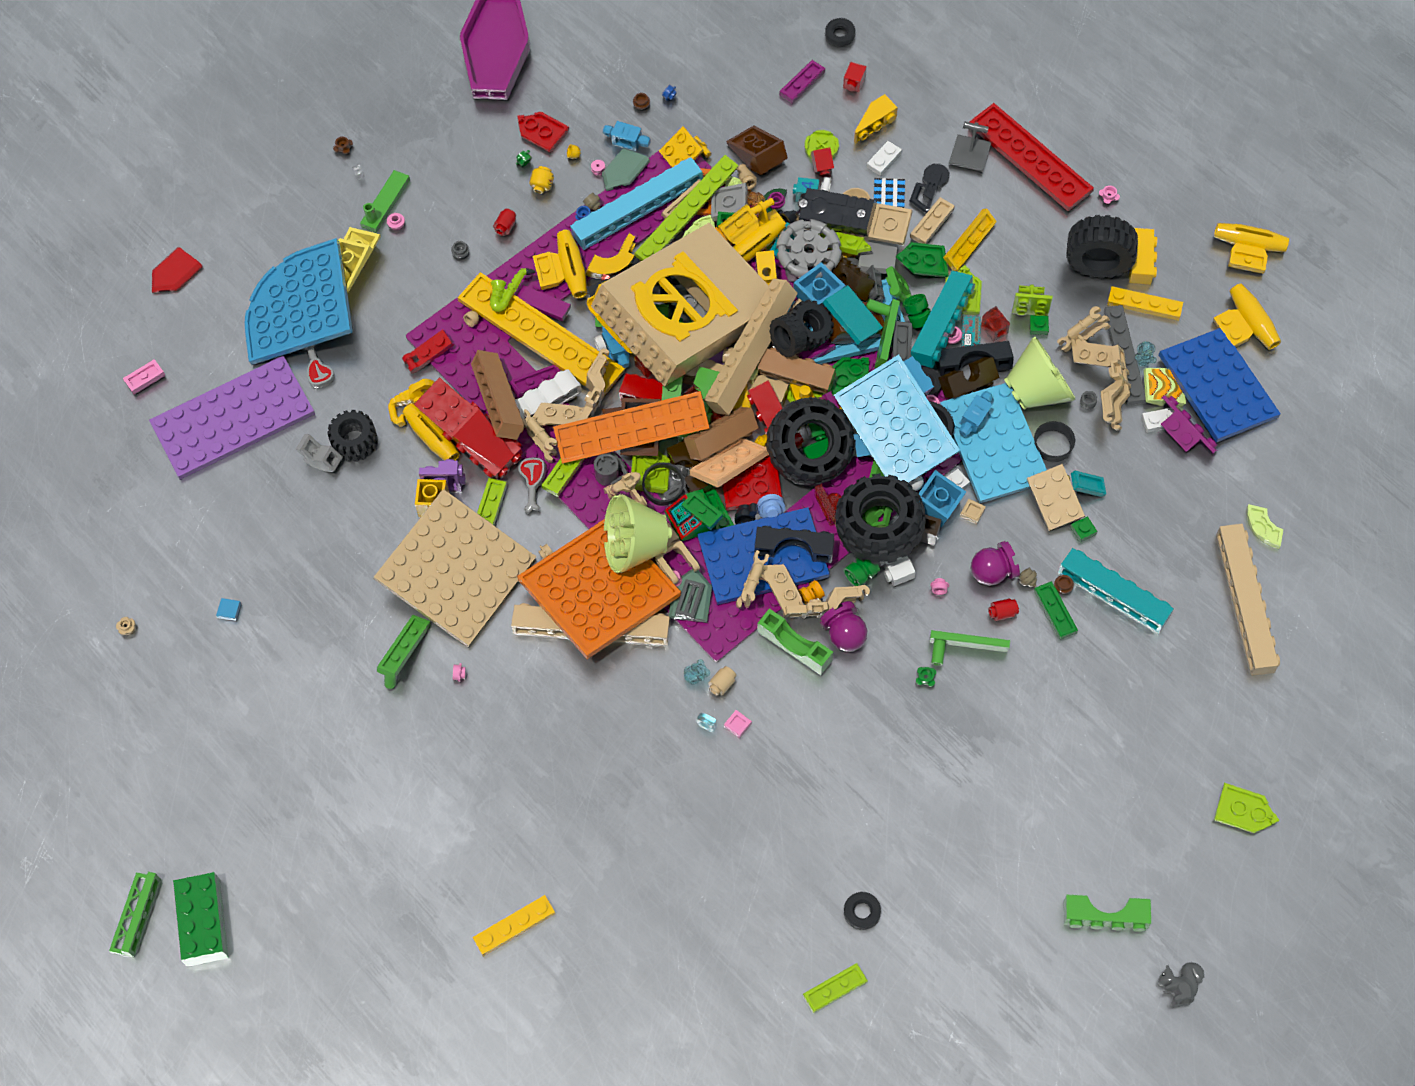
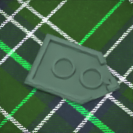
M623 148L602 172L606 191L622 184L623 186L630 185L650 162V159L645 155Z
M691 569L681 576L682 583L677 588L682 592L686 579L705 584L694 621L707 623L712 586L699 570L694 572ZM692 585L688 587L681 611L685 610ZM696 587L688 613L692 611L699 587ZM680 597L670 603V619L692 621L690 618L685 619L682 616H675Z

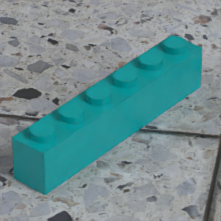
M951 271L911 349V357L913 356L920 365L933 368L935 362L939 361L942 348L947 346L948 337L950 334H953L955 323L960 320L962 309L967 306L968 297L974 292L975 284L973 283L972 275Z
M1072 548L1060 565L1058 571L1060 575H1068L1078 586L1158 634L1174 610L1168 602L1159 600L1151 592L1139 588L1131 580L1122 578L1116 571L1107 569L1101 562L1092 560L1080 550Z

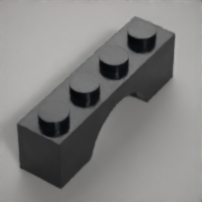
M999 341L942 349L941 357L936 362V366L940 376H943L952 371H960L964 366L983 357H993L997 371L1010 370L1013 368L1014 356L1010 342Z
M770 526L757 527L754 553L758 550V556L765 557L768 554L769 557L774 558L776 553L783 547L794 545L805 549L814 562L832 563L834 534H830L827 531L811 532L807 529L800 531L792 530L786 527L781 529Z

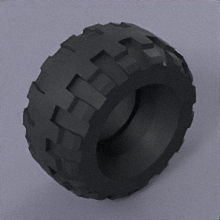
M816 397L801 398L784 406L772 419L767 431L766 448L773 467L784 478L800 485H820L836 478L850 463L855 448L854 429L844 411L840 410L834 403ZM804 424H816L827 435L828 448L819 458H806L798 451L795 445V434Z
M881 473L872 474V477L869 478L864 476L856 480L854 485H849L844 490L843 496L838 500L835 513L837 533L845 549L848 552L854 553L855 557L862 561L870 560L874 564H880V562L884 561L888 563L896 562L897 558H904L909 555L922 539L925 528V508L922 498L918 492L913 490L911 484L905 480H898L897 476L890 474L888 477L881 476ZM874 506L890 507L899 515L894 523L886 527H873L862 519L863 514Z

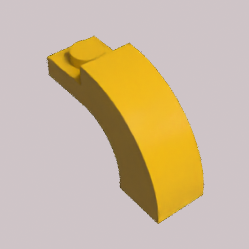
M629 233L619 253L614 257L602 258L594 255L587 268L586 276L604 279L621 273L634 257L631 252L636 244L633 242L635 236Z

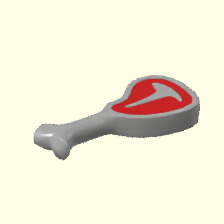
M314 345L303 348L308 352L311 360L307 367V378L310 385L314 388H321L332 383L335 378L334 371L330 366L321 363L315 353Z
M527 458L520 462L519 472L526 480L528 487V504L524 510L530 513L533 510H540V507L536 504V489L545 478L546 464L540 458Z

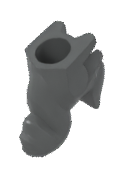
M1185 963L1181 968V976L1177 977L1174 976L1169 965H1166V969L1160 975L1158 983L1161 986H1166L1163 991L1164 994L1174 995L1171 1002L1172 1008L1187 1006L1194 1001V997L1198 992L1197 983H1202L1204 970L1197 963Z

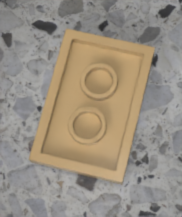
M1063 464L1026 479L1048 531L1085 517Z

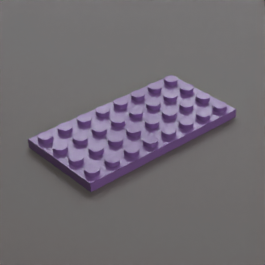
M281 356L151 418L149 421L178 478L181 480L315 415V412L284 356Z

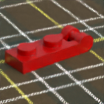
M442 329L415 350L405 354L402 360L405 364H408L410 373L414 374L446 352L454 344Z

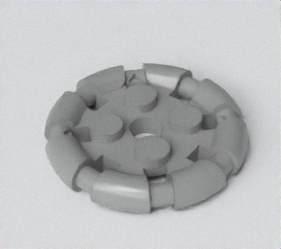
M810 219V221L798 220L789 224L787 229L779 235L776 245L778 249L777 256L781 265L798 278L810 271L807 266L815 267L819 263H823V261L827 262L824 265L831 271L833 267L836 268L842 253L839 247L841 242L833 229L830 230L827 224ZM821 233L826 235L824 239L819 236ZM791 235L795 236L794 240L790 238ZM811 247L814 252L806 253L804 248ZM820 272L815 279L822 278V273Z

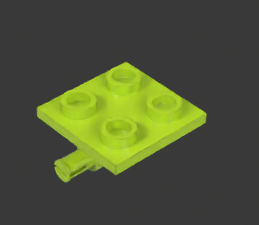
M1030 284V286L1019 285L1018 293H1015L1012 313L1021 316L1026 314L1048 316L1053 296L1044 295L1045 287H1036L1034 284Z

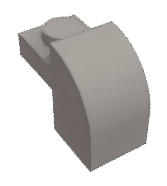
M304 434L296 447V450L304 456L303 460L306 463L322 471L334 472L342 459V456L333 447L320 445L310 434Z

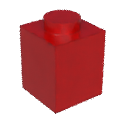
M850 62L844 75L843 88L859 93L866 78L867 66Z
M830 147L811 152L815 173L819 172L820 175L829 174L830 170L834 169Z

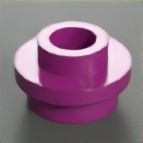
M773 192L768 197V199L772 198L774 201H778L774 202L775 205L770 206L772 209H780L785 204V198L779 192Z

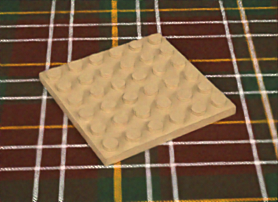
M443 489L373 579L466 647H469L518 582L517 576L529 568L536 556Z

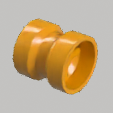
M816 580L809 583L808 587H802L798 590L805 605L810 600L821 599L825 596L821 585Z

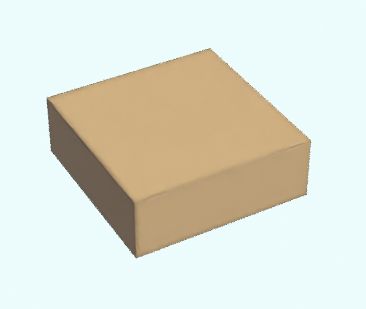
M968 499L960 513V517L977 524L986 506Z

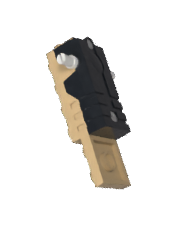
M828 177L824 178L820 190L807 188L806 193L800 196L798 201L799 210L796 211L797 221L818 220L827 224L830 230L833 229L835 232L863 237L865 241L869 242L870 240L898 245L905 244L912 209L879 204L874 199L867 200L863 197H850L846 194L829 192L831 179Z

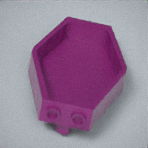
M475 0L460 32V41L473 98L508 100L530 50V40L521 1Z

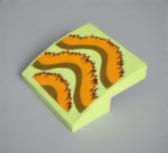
M1144 369L1145 399L1147 403L1163 406L1167 402L1162 397L1164 395L1169 397L1172 395L1179 402L1177 406L1182 407L1186 404L1185 395L1169 369Z

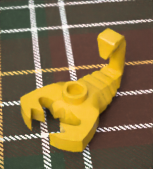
M422 379L411 384L408 390L391 398L388 404L391 422L399 427L405 426V416L401 414L398 417L396 407L411 403L415 404L435 381Z

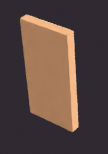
M740 438L738 443L724 447L722 452L713 454L708 460L702 461L691 468L690 475L715 487H720L769 454L766 447L745 438Z

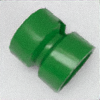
M915 294L906 298L903 305L906 313L909 314L908 319L912 323V327L920 328L924 326L931 310L928 308L926 296L924 294Z
M856 558L855 562L850 563L843 569V572L852 585L861 586L866 583L868 577L872 578L880 572V567L878 564L871 563L870 560L862 561Z

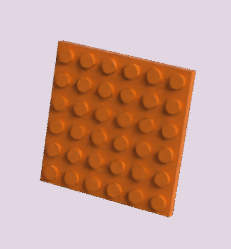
M605 519L517 576L522 586L586 659H589L681 596V591L651 559L622 573H616L610 568L604 548V542H608L607 531H604Z

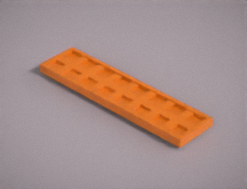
M701 391L553 427L562 464L710 428Z

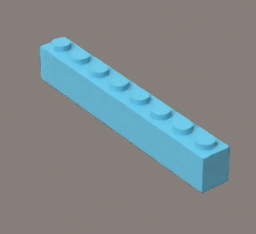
M691 157L681 161L678 165L665 170L664 173L657 177L651 178L648 182L637 186L634 190L621 195L613 202L607 203L599 210L591 212L583 219L574 222V224L570 225L572 236L583 250L589 248L683 194L696 181L703 179L702 170Z

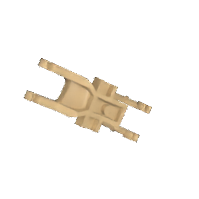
M1095 306L1091 308L1087 317L1082 320L1080 319L1076 325L1067 331V336L1058 339L1057 343L1061 346L1067 342L1061 348L1064 352H1068L1072 347L1075 363L1109 367V375L1115 382L1101 391L1103 419L1107 423H1111V427L1114 430L1119 431L1122 429L1120 425H1117L1122 422L1121 406L1130 396L1129 389L1131 384L1127 378L1129 370L1126 368L1124 350L1119 345L1108 346L1086 342V340L1094 337L1101 329L1106 330L1110 328V325L1105 323L1110 320L1109 317L1096 314L1101 312V309Z
M607 349L599 351L587 372L586 386L590 391L585 397V407L541 403L533 417H530L527 409L524 410V415L527 416L525 419H522L528 435L535 442V445L544 453V458L547 462H553V457L550 455H557V451L551 446H556L557 440L550 438L542 427L546 425H562L594 417L597 407L601 406L605 389L603 376L606 373V368L604 366H608L607 358L604 356L609 355Z
M638 472L627 473L622 476L620 481L603 488L604 493L608 495L610 500L620 491L630 493L633 500L647 506L644 497L639 496L635 490V485L638 484L641 478ZM672 529V536L668 539L666 553L674 550L681 554L688 565L692 566L693 571L696 572L700 569L699 564L683 542L679 541L678 535ZM666 553L655 556L656 565L661 568L673 584L678 583L677 576L663 559Z
M757 550L754 553L753 565L746 583L744 582L742 594L736 601V606L741 608L742 602L746 608L750 606V602H753L755 599L754 592L757 584H759V579L768 582L783 611L784 618L801 617V619H805L807 616L820 618L829 609L834 608L836 610L839 604L852 601L855 603L856 598L862 601L864 599L862 591L867 596L870 590L866 585L835 587L829 593L825 602H821L820 599H814L803 605L802 598L785 565H764L769 555L766 554L764 560H759V551Z

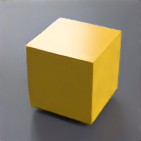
M417 479L415 508L418 517L425 513L443 489L449 493L446 480Z

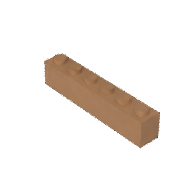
M477 350L471 366L496 437L517 440L520 433L524 430V422L521 419L520 411L517 408L511 386L502 367V362L498 353Z

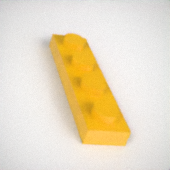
M987 208L981 210L943 257L953 271H958L997 222Z
M1111 286L1107 305H1123V308L1179 321L1183 302Z
M543 895L472 938L484 957L555 915V911L546 896Z

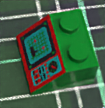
M703 489L695 491L702 498L709 502ZM693 492L683 495L665 509V514L680 541L695 538L700 533L713 531L717 526L716 524L709 530L682 508L681 504Z

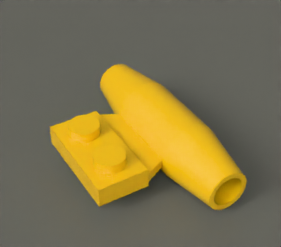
M747 204L718 226L727 240L735 244L733 248L746 262L756 256V252H761L772 244L786 228L778 216L759 226L758 218Z
M1217 223L1214 231L1215 238L1234 245L1230 251L1228 267L1264 274L1266 271L1268 258L1266 251L1286 252L1289 244L1288 237L1267 229L1243 224Z
M570 230L559 231L557 233L558 254L547 252L533 256L541 290L559 286L565 280L573 297L576 299L583 298L587 295L586 273L579 248Z
M1242 283L1232 287L1229 292L1237 309H1229L1214 317L1213 322L1218 329L1221 328L1235 347L1249 341L1250 337L1254 334L1268 350L1276 348L1281 343V339L1272 320L1257 298Z
M414 403L407 405L403 409V415L413 431L432 452L443 460L452 459L456 461L459 458L460 454L452 441L449 442L442 435L443 431L415 407Z

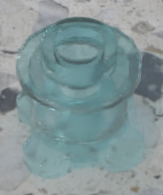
M1145 341L1137 346L1138 353L1135 354V359L1139 361V365L1146 366L1149 363H1156L1157 358L1153 356L1156 347L1153 343Z
M702 659L697 660V663H693L684 669L685 680L693 685L710 676V671L706 668Z

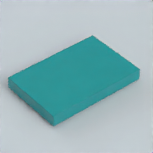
M848 285L822 302L857 345L883 328Z

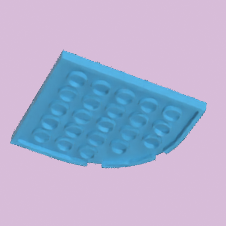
M335 238L304 248L285 257L283 262L277 267L273 266L255 287L249 299L251 302L249 309L245 313L248 360L252 365L353 333L339 240Z

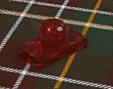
M822 484L815 486L814 496L828 524L833 526L836 522V506L839 498L842 496L835 492L827 495Z

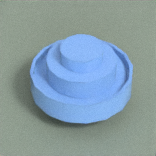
M776 494L763 496L757 503L758 514L762 518H770L784 513L785 502L783 498Z

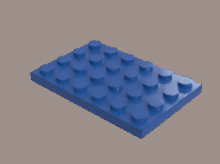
M1221 328L1159 352L1158 356L1166 368L1171 371L1180 389L1215 442L1277 419L1281 415L1241 354L1226 337Z
M808 507L778 514L777 517H766L697 534L717 605L736 601L741 596L744 582L746 583L754 562L753 556L757 527L770 526L778 529L786 527L792 530L800 531L807 529L811 532H816ZM799 546L783 547L776 553L774 558L769 557L764 564H784L795 586L829 578L826 563L812 561L809 553ZM758 556V559L764 560V557ZM759 579V584H757L754 592L755 596L772 592L768 582Z

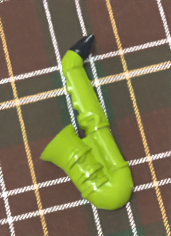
M529 268L520 269L514 275L511 283L508 284L507 289L504 288L506 286L505 281H491L493 291L490 298V306L495 312L504 311L523 277L534 274L536 270Z

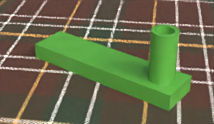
M393 170L374 202L364 204L365 216L360 222L362 228L375 233L378 232L409 183V175Z
M869 299L866 305L868 310L885 315L874 368L883 365L888 359L900 301L892 299L890 305Z
M412 615L378 664L377 672L384 675V686L386 688L392 689L396 686V676L429 629V620Z
M931 630L929 641L933 643L931 664L937 666L943 665L945 644L1008 652L1010 647V640Z

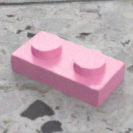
M154 359L124 377L123 380L131 392L136 394L164 377L165 373Z

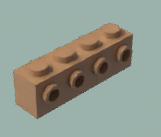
M776 348L766 349L757 367L759 374L798 386L806 385L811 390L824 394L831 391L836 377L835 369L829 364L823 363V365H820L809 358H805V360L800 359L797 355L785 357Z
M739 407L730 412L729 415H725L710 423L709 429L696 431L683 439L690 458L705 461L710 458V455L722 452L724 447L738 443V439L752 435V431L758 429V425L751 407Z

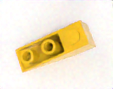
M885 94L870 103L855 130V144L865 140L873 132H878L883 126L892 123L897 118L898 107Z

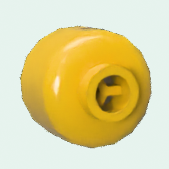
M538 166V168L533 169L529 185L534 188V192L543 194V192L551 190L554 180L552 170L544 166Z

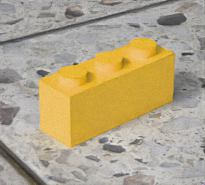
M1134 228L1138 235L1137 259L1134 266L1129 270V283L1151 285L1152 279L1156 278L1157 267H1154V263L1157 260V252H1154V247L1156 248L1157 237H1154V229Z

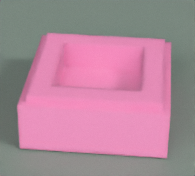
M735 710L724 723V727L740 738L752 724V721Z

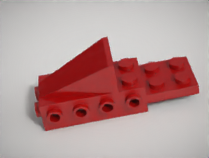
M440 377L414 404L415 407L443 431L442 435L449 442L453 440L457 444L455 447L464 454L466 452L470 455L469 459L476 466L480 464L484 468L483 472L489 478L494 477L496 480L503 478L509 472V468L522 458L523 452L520 448L522 445L516 439L496 437L489 415H484L480 411L479 406L473 401L469 403Z

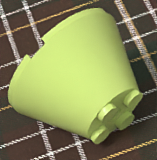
M1036 337L1032 338L1009 375L1004 379L1008 387H1012V394L1015 399L1019 401L1024 410L1031 407L1076 400L1070 387L1058 368L1052 363L1042 344Z
M623 494L614 495L610 500L604 521V531H607L608 541L604 542V548L608 564L614 572H625L661 553L667 552V542L672 536V529L667 525L666 515H662Z

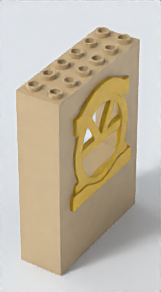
M709 222L602 283L591 307L665 387L737 342L769 285ZM674 276L707 311V314L702 318L665 277ZM658 282L668 294H653L652 291L655 284ZM654 302L677 303L672 319L670 320L662 315ZM684 310L694 322L680 323L679 319L682 311Z

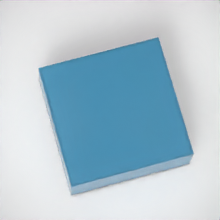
M221 598L216 614L217 618L236 621L241 602Z

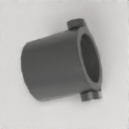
M615 453L601 454L594 461L595 478L599 484L604 486L615 484L622 479V476L619 477V469L624 473L622 476L628 473L626 471L627 466L622 458H618Z

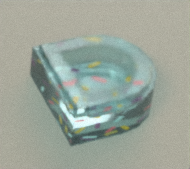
M699 713L696 722L701 727L714 732L717 727L716 719L707 714Z

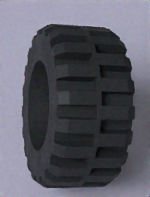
M1111 215L1085 217L1084 220H1079L1070 228L1066 251L1067 261L1075 271H1079L1080 274H1086L1092 278L1099 277V279H1104V277L1114 278L1116 275H1123L1124 272H1128L1136 263L1137 232L1127 221H1122L1116 216L1115 218L1111 217Z

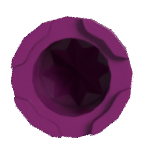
M1003 541L998 543L997 549L992 547L983 548L975 553L970 569L973 577L979 583L988 586L996 585L1003 581L1006 576L1010 579L1020 576L1019 564H1014L1012 556L1015 553L1009 542Z
M847 601L842 603L843 607L837 610L831 608L825 612L820 618L822 621L820 624L824 630H829L831 642L837 649L853 652L863 646L867 640L868 630L863 619L855 615L857 608L854 603Z

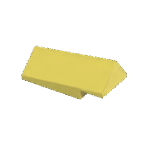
M349 227L344 239L339 238L347 293L350 291L379 241L380 234Z

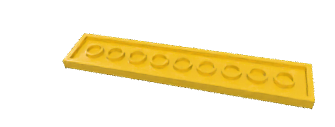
M481 272L458 296L460 303L477 312L478 315L551 364L557 366L560 370L565 371L569 369L576 380L586 386L587 372L599 353L597 349L514 294L504 311H493L490 306V298L493 291L491 281L493 280ZM606 355L604 356L607 358L608 366H604L606 368V373L603 376L605 382L604 396L625 372L624 367Z

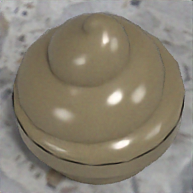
M591 193L583 200L584 206L589 207L590 210L597 211L600 209V197Z
M1030 567L1022 571L1020 576H1018L1020 579L1019 583L1023 586L1036 587V571L1031 570Z

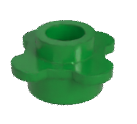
M531 151L520 152L516 157V165L526 166L532 160L529 154Z
M919 667L917 669L918 678L916 679V684L933 687L935 685L934 676L936 675V670L929 667Z

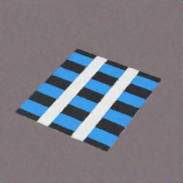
M874 178V200L879 204L905 208V179Z

